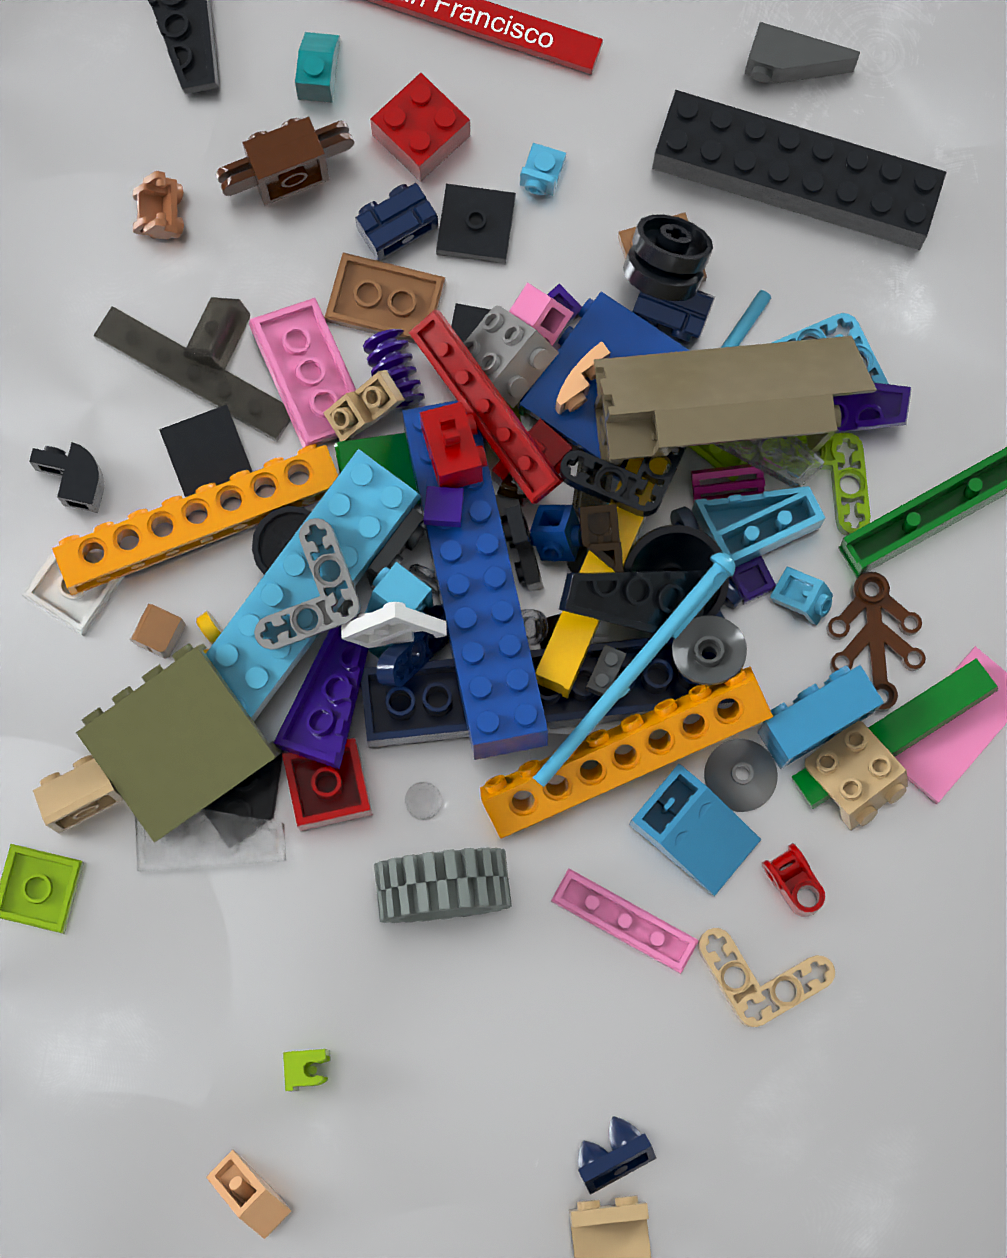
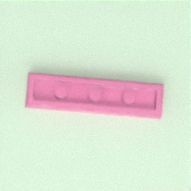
M571 869L567 870L551 899L552 903L679 974L683 972L699 942L694 937Z

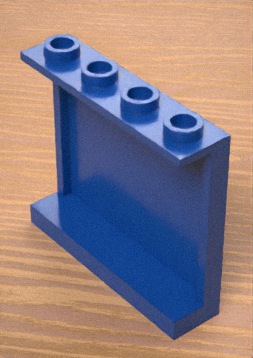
M602 291L595 300L589 298L578 314L581 317L575 328L569 326L558 341V344L561 345L558 350L559 354L522 397L519 404V414L521 416L528 413L536 420L541 418L557 434L582 451L600 458L594 408V402L598 396L596 379L590 380L588 377L586 378L590 387L588 395H586L587 401L573 412L567 409L560 415L555 410L556 399L560 389L578 362L601 341L611 352L609 358L690 351ZM625 459L620 467L625 469L629 459ZM613 475L614 479L620 481L618 477Z

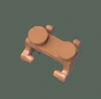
M154 171L143 179L141 185L133 189V199L137 201V221L133 223V232L135 234L150 235V238L166 240L171 237L179 238L181 236L184 222L181 217H177V205L183 197V186L178 184L176 179L166 178L165 172Z

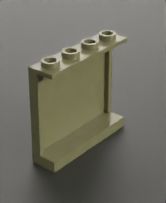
M190 643L182 647L172 655L175 660L174 663L165 669L159 664L141 677L145 682L135 691L128 686L111 698L115 703L114 706L105 712L100 707L81 720L85 726L76 732L154 843L281 754V751L273 741L269 743L209 660L203 651L207 648L204 643L195 648Z

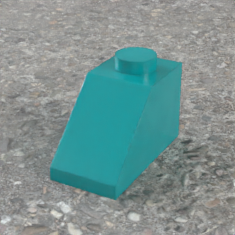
M305 32L298 51L295 77L298 100L333 103L340 35Z

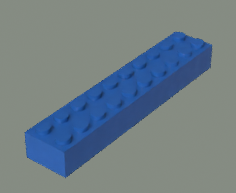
M457 400L402 410L404 431L406 433L417 492L422 496L419 502L423 516L427 486H439L422 434L419 412L458 402ZM477 428L478 434L473 435L476 446L483 445L484 448L482 434ZM489 466L482 467V482L459 487L464 489L461 528L425 525L474 760L548 746L547 723Z

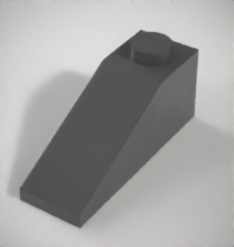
M760 22L748 57L745 74L751 75L753 79L763 83L770 81L783 83L852 73L856 67L860 51Z

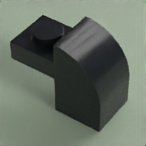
M71 442L68 456L65 455L66 452L52 446H45L44 450L32 449L29 462L35 471L62 476L57 498L63 506L98 513L104 491V477L96 460L87 449Z

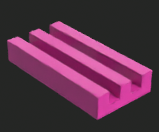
M763 463L691 471L693 502L698 499L712 500L728 498L731 495L739 494L741 496L762 494L766 486ZM756 474L755 479L739 481H728L700 485L699 481L722 477ZM755 487L757 488V490L701 497V494L714 493Z

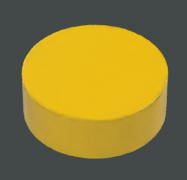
M205 611L196 618L198 627L213 645L223 629L208 611Z

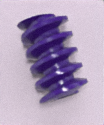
M402 329L378 332L368 338L363 344L364 352L369 354L367 363L373 368L371 376L375 375L378 371L387 370L405 399L394 409L411 406L425 399L424 393H413L412 391L418 388L421 382L417 379L409 380L408 378L415 374L417 369L414 366L405 367L404 365L411 361L413 356L411 353L401 354V350L409 346L408 340H397V337L404 332Z

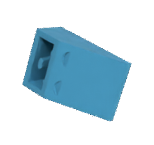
M681 764L674 768L629 823L634 830L713 896L718 893L761 841V838L719 797Z

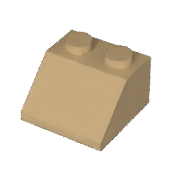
M92 755L85 756L73 763L74 769L63 775H60L59 772L48 775L39 782L41 786L33 790L45 825L57 833H61L123 800Z

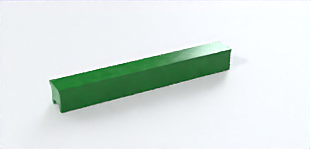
M1007 447L845 536L838 549L855 577L858 578L863 573L871 571L1007 495Z

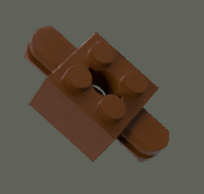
M309 116L303 119L293 118L284 122L278 129L270 132L259 131L251 135L247 141L242 142L246 157L220 167L215 175L218 182L222 183L221 189L225 196H232L257 186L264 205H268L329 181L326 159L351 149L355 141L349 133V127L345 121L340 120L315 130Z

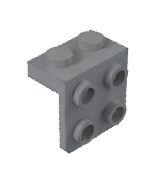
M501 306L493 307L467 340L463 342L504 400L512 408L518 404L559 354L536 329Z

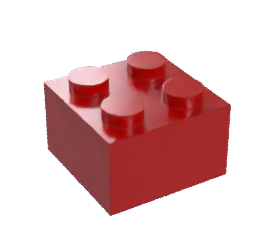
M419 73L370 118L372 135L420 182L471 136L470 119L422 73Z
M355 738L347 739L340 769L290 752L282 754L296 823L300 831L373 815Z

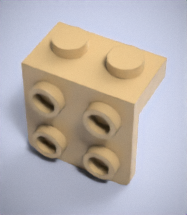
M857 721L841 731L805 759L806 770L840 807L841 819L850 830L859 824L861 826L868 824L875 818L879 808L887 802L892 804L898 801L905 794L906 787H908L907 770L862 721Z
M637 1195L615 1198V1205L600 1206V1200L577 1202V1209L569 1210L574 1258H651L647 1219H649L648 1205L646 1202H638Z

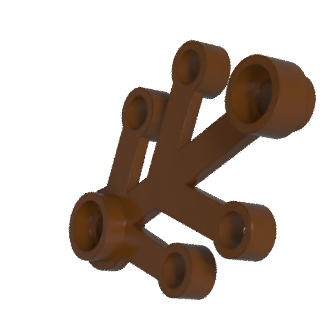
M866 572L860 575L854 583L853 593L855 598L839 616L829 621L826 630L832 639H843L850 630L849 624L865 608L867 624L842 652H838L832 657L830 669L833 673L839 670L835 665V660L837 658H844L851 670L855 658L869 644L872 684L877 691H882L887 696L886 703H883L876 710L883 712L889 710L898 698L896 687L888 682L884 644L902 658L903 666L909 671L919 670L924 665L926 657L921 649L913 648L882 622L881 608L899 621L900 631L908 636L916 634L921 629L922 619L917 613L909 612L889 595L890 586L883 575L877 572ZM865 586H875L877 589V595H867L865 592ZM906 618L914 619L916 628L913 630L906 628L904 620ZM833 623H841L844 626V632L842 634L835 633L832 630ZM914 653L918 655L920 663L918 665L910 664L907 659L908 654Z

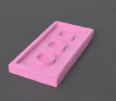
M316 298L250 319L249 326L302 447L313 444L320 445L337 439L338 436L323 412L346 393L356 391V388Z
M976 646L952 673L977 658L998 686V691L895 756L907 770V779L936 804L940 802L1007 723V672Z

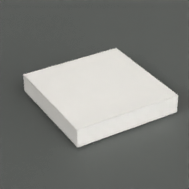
M52 552L22 596L84 636L125 577L113 579L108 583L71 596L55 555ZM88 553L86 556V561L89 563L100 561L99 558L91 553Z

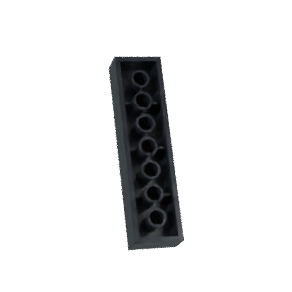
M675 90L652 169L917 250L921 249L927 238L947 171L679 90Z

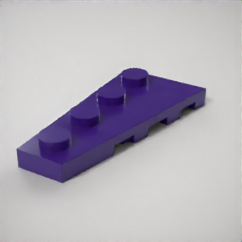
M874 383L877 389L874 393L833 396L834 405H839L841 411V426L837 427L836 433L906 425L912 391L911 387ZM760 439V440H757V441H758V442H765V441L768 440V439Z
M341 626L329 630L273 742L279 749L338 769L341 766L369 649L343 640Z

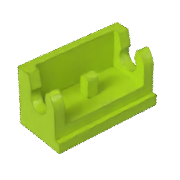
M316 1049L283 1052L285 1091H299V1087L318 1086L328 1081V1077L318 1075L312 1077L310 1074L318 1072V1068L311 1066L312 1064H322L331 1061L330 1050Z

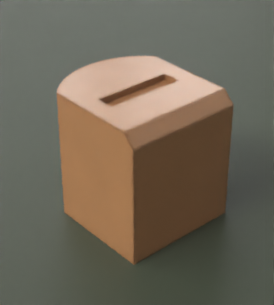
M148 604L130 641L166 659L171 656L186 624L181 617L153 604Z

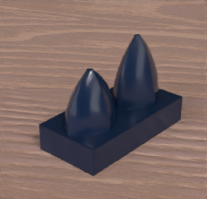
M615 1116L611 1119L609 1138L613 1151L608 1153L600 1145L589 1141H583L578 1154L580 1169H578V1172L590 1195L657 1159L645 1133L641 1134L637 1128L624 1119Z

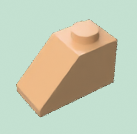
M234 1150L206 1177L238 1218L264 1239L291 1212L280 1196Z

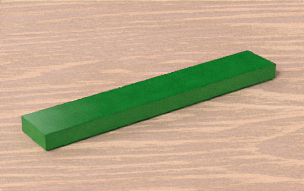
M976 658L868 728L895 757L997 692L998 686ZM806 768L792 776L793 782L812 809L831 798Z

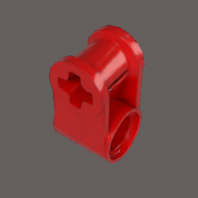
M794 843L788 845V850L772 861L765 860L761 863L766 875L776 889L780 891L795 914L809 917L814 915L823 906L825 891L811 871L806 858ZM789 863H792V865H790V866L787 867L786 869L780 871V869H782L783 867H785V866L788 865ZM802 889L811 890L816 896L815 906H802L797 899L798 891Z

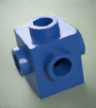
M573 505L538 506L530 529V540L532 545L536 546L541 561L576 560L579 548L583 544L580 523Z

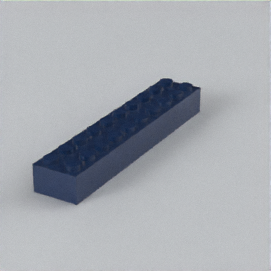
M651 638L591 644L568 698L562 697V694L538 684L547 728L578 725L601 698L586 691V686L605 645L626 653L624 662L617 675L618 678ZM674 638L668 640L628 687L630 689L628 693L618 699L599 723L622 721L633 714L643 715L654 710V707L661 701L666 699L676 700L687 695L693 687L699 685L684 677L675 666L672 658ZM545 649L530 650L535 672ZM706 652L702 655L705 659H714L716 657L712 652ZM453 658L428 661L401 687L381 685L377 679V666L364 668L361 687L366 738L369 748L469 737ZM730 698L724 699L718 704V708H729L735 700Z

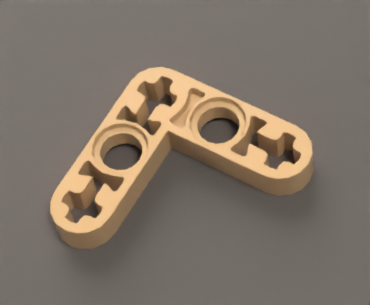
M721 928L709 929L701 935L698 942V949L704 962L737 1018L748 1027H758L766 1024L825 989L835 978L833 963L824 956L816 955L760 986L733 939L725 930ZM711 935L715 939L722 937L725 944L721 947V950L725 957L733 953L736 960L725 963L719 970L714 965V963L721 961L715 951L709 953L706 950V946L710 943L708 937ZM813 962L818 967L824 965L827 970L823 974L825 981L822 983L818 979L809 981L805 985L810 991L804 993L801 982L793 973L799 971L802 978L812 971L810 964ZM737 967L744 972L745 981L740 988H731L725 983L724 974L728 968ZM780 981H789L795 986L796 995L791 1002H782L777 998L775 988ZM767 989L770 1001L778 1007V1010L772 1012L771 1005L759 1012L760 1020L757 1021L754 1017L747 1018L744 1014L748 1009L746 1002L751 1000L752 1003L757 1004L767 999L761 994L762 991Z

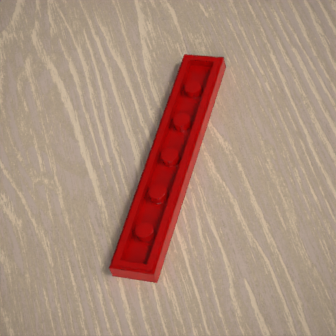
M435 309L408 332L457 401L463 402L465 412L473 414L478 430L532 504H537L563 482L555 468L439 310Z

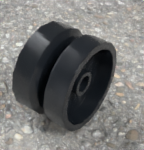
M660 214L641 218L632 239L633 246L629 250L623 266L626 279L641 292L657 299L686 301L694 297L699 290L704 276L703 270L708 264L713 250L712 239L700 227L679 217Z
M286 506L273 510L260 521L253 534L252 553L257 567L264 575L312 511L304 507Z

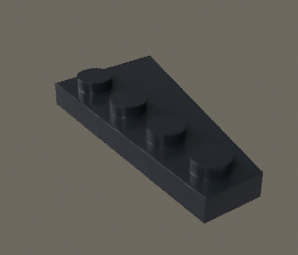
M148 0L184 93L189 94L219 88L210 0Z
M708 570L567 573L559 610L656 633ZM705 605L694 618L703 616Z

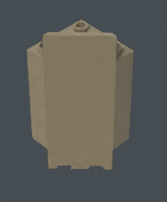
M852 336L594 359L598 393L594 402L600 459L620 467L625 459L667 456L673 448L802 435H806L808 453L815 454L837 432V427L841 426L839 405H834L833 396L874 393L877 389Z

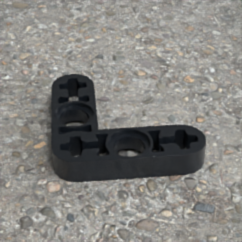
M687 447L673 448L667 456L644 458L637 474L584 451H571L562 459L560 474L564 483L570 487L607 503L617 504V507L637 516L647 517L653 515L659 509ZM660 457L667 460L670 470L663 475L653 473L649 468V463L654 458ZM577 462L583 463V470L593 475L594 468L599 469L595 476L594 485L589 484L590 475L579 472L577 476L571 475V468L568 465L575 466ZM606 475H614L621 481V487L616 492H607L601 487V479ZM649 481L655 484L650 496L654 503L648 501L645 506L638 504L639 497L636 494L642 495Z

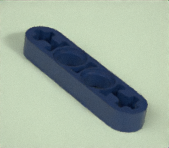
M435 605L425 613L444 620L441 605ZM420 631L414 632V641L393 643L382 653L378 660V682L381 685L403 686L449 642L448 634L444 637L436 638L433 634Z

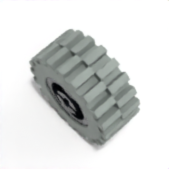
M490 847L478 849L464 848L462 850L452 849L442 852L406 855L402 858H391L374 864L379 919L382 923L451 919L453 917L486 914L512 907L505 849H490Z

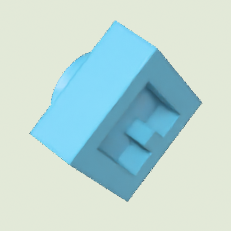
M533 143L526 165L522 167L520 173V186L525 187L528 192L535 195H544L546 193L553 196L566 160V153Z
M787 566L770 598L774 603L804 615L810 623L817 625L821 617H824L829 612L833 594L824 581Z

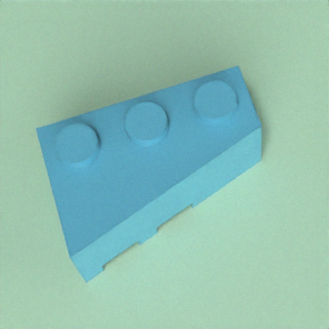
M809 486L764 491L762 494L741 496V494L731 495L728 498L712 500L698 499L694 501L692 512L702 532L710 536L723 553L733 558L735 567L819 529L826 519Z
M395 562L391 569L384 567L374 579L373 585L375 588L372 591L365 613L381 609L384 604L389 602H401L406 607L425 614L434 606L432 589L398 562ZM393 643L386 646L372 647L368 651L379 659L382 653Z

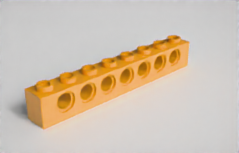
M316 444L306 446L297 451L296 456L286 460L283 457L274 458L267 461L263 465L264 468L252 473L249 470L237 472L230 476V481L217 486L216 483L203 485L196 489V494L186 498H182V496L171 497L161 503L162 507L149 512L148 509L134 511L127 516L128 520L120 523L106 522L100 524L93 529V533L83 537L72 535L60 540L59 546L52 548L68 591L73 596L108 583L113 579L126 576L257 526L273 510L286 506L306 507L319 502L338 477L326 444L317 447ZM295 472H304L309 476L308 481L302 485L293 484L289 479ZM268 484L275 488L274 494L268 498L259 497L256 494V490L261 485ZM235 497L241 501V505L236 510L228 511L222 507L223 502L227 498ZM202 510L207 513V518L202 523L194 524L188 521L189 515L193 511ZM161 523H169L173 526L172 532L165 537L155 535V528ZM127 536H135L139 539L137 546L131 550H124L120 547L121 541ZM93 549L104 551L103 558L97 563L86 561L87 554Z
M751 666L745 669L742 668L736 676L725 683L718 685L699 684L683 697L676 700L666 699L658 703L654 710L643 715H630L614 728L607 731L600 729L591 733L555 774L565 778L561 783H547L543 787L533 779L551 757L549 756L540 761H528L521 765L518 771L507 776L497 775L492 777L484 786L480 787L481 800L500 839L766 721L772 718L773 715ZM730 698L735 700L729 708H718V704L724 699ZM688 715H700V719L693 724L683 722ZM662 729L667 731L660 739L649 737L655 730ZM621 745H630L633 747L631 751L626 754H618L615 752L616 749ZM588 760L599 762L593 769L581 767ZM519 791L531 793L528 798L522 800L513 797Z

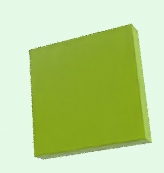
M10 844L0 880V919L65 934L84 862Z

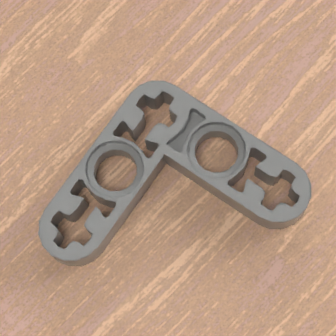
M309 519L302 525L299 532L300 542L320 596L259 620L254 631L255 639L259 645L266 649H281L337 628L356 619L360 614V599L332 526L323 519ZM316 525L320 530L326 529L327 535L322 537L323 545L326 550L333 546L335 553L323 554L314 561L312 554L320 553L316 542H308L307 536L312 534L311 527ZM328 560L336 561L341 570L340 576L332 582H327L320 576V567ZM345 581L348 589H340L345 600H352L353 606L348 609L349 615L346 617L341 612H334L333 607L338 604L336 594L332 592L327 596L325 590L326 588L338 587ZM309 608L317 613L318 624L314 629L306 631L300 628L297 619L302 610ZM290 614V623L297 636L291 638V632L287 630L277 635L278 642L273 643L272 639H264L263 633L268 631V623L272 622L275 627L286 625L288 623L285 621L284 616Z

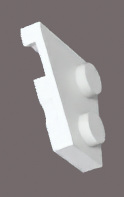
M401 602L386 603L381 609L371 613L359 614L357 619L341 625L343 640L367 648L386 646L391 643L414 641V632L420 631L433 634L436 638L447 635L446 621L410 609Z

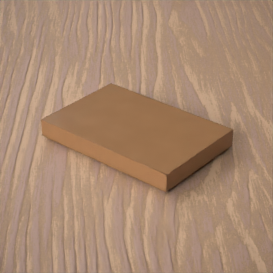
M343 252L324 318L329 323L373 334L390 329H402L404 332L397 339L408 340V342L416 344L408 332L432 311L438 310L445 285V277Z

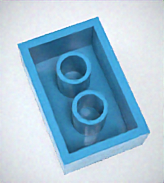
M846 665L828 676L829 679L824 682L825 686L819 689L817 684H814L797 695L798 697L793 700L794 704L787 707L784 702L771 710L773 717L763 721L764 724L757 733L780 769L831 740L838 733L857 721H862L871 716L884 703L861 665L852 670Z

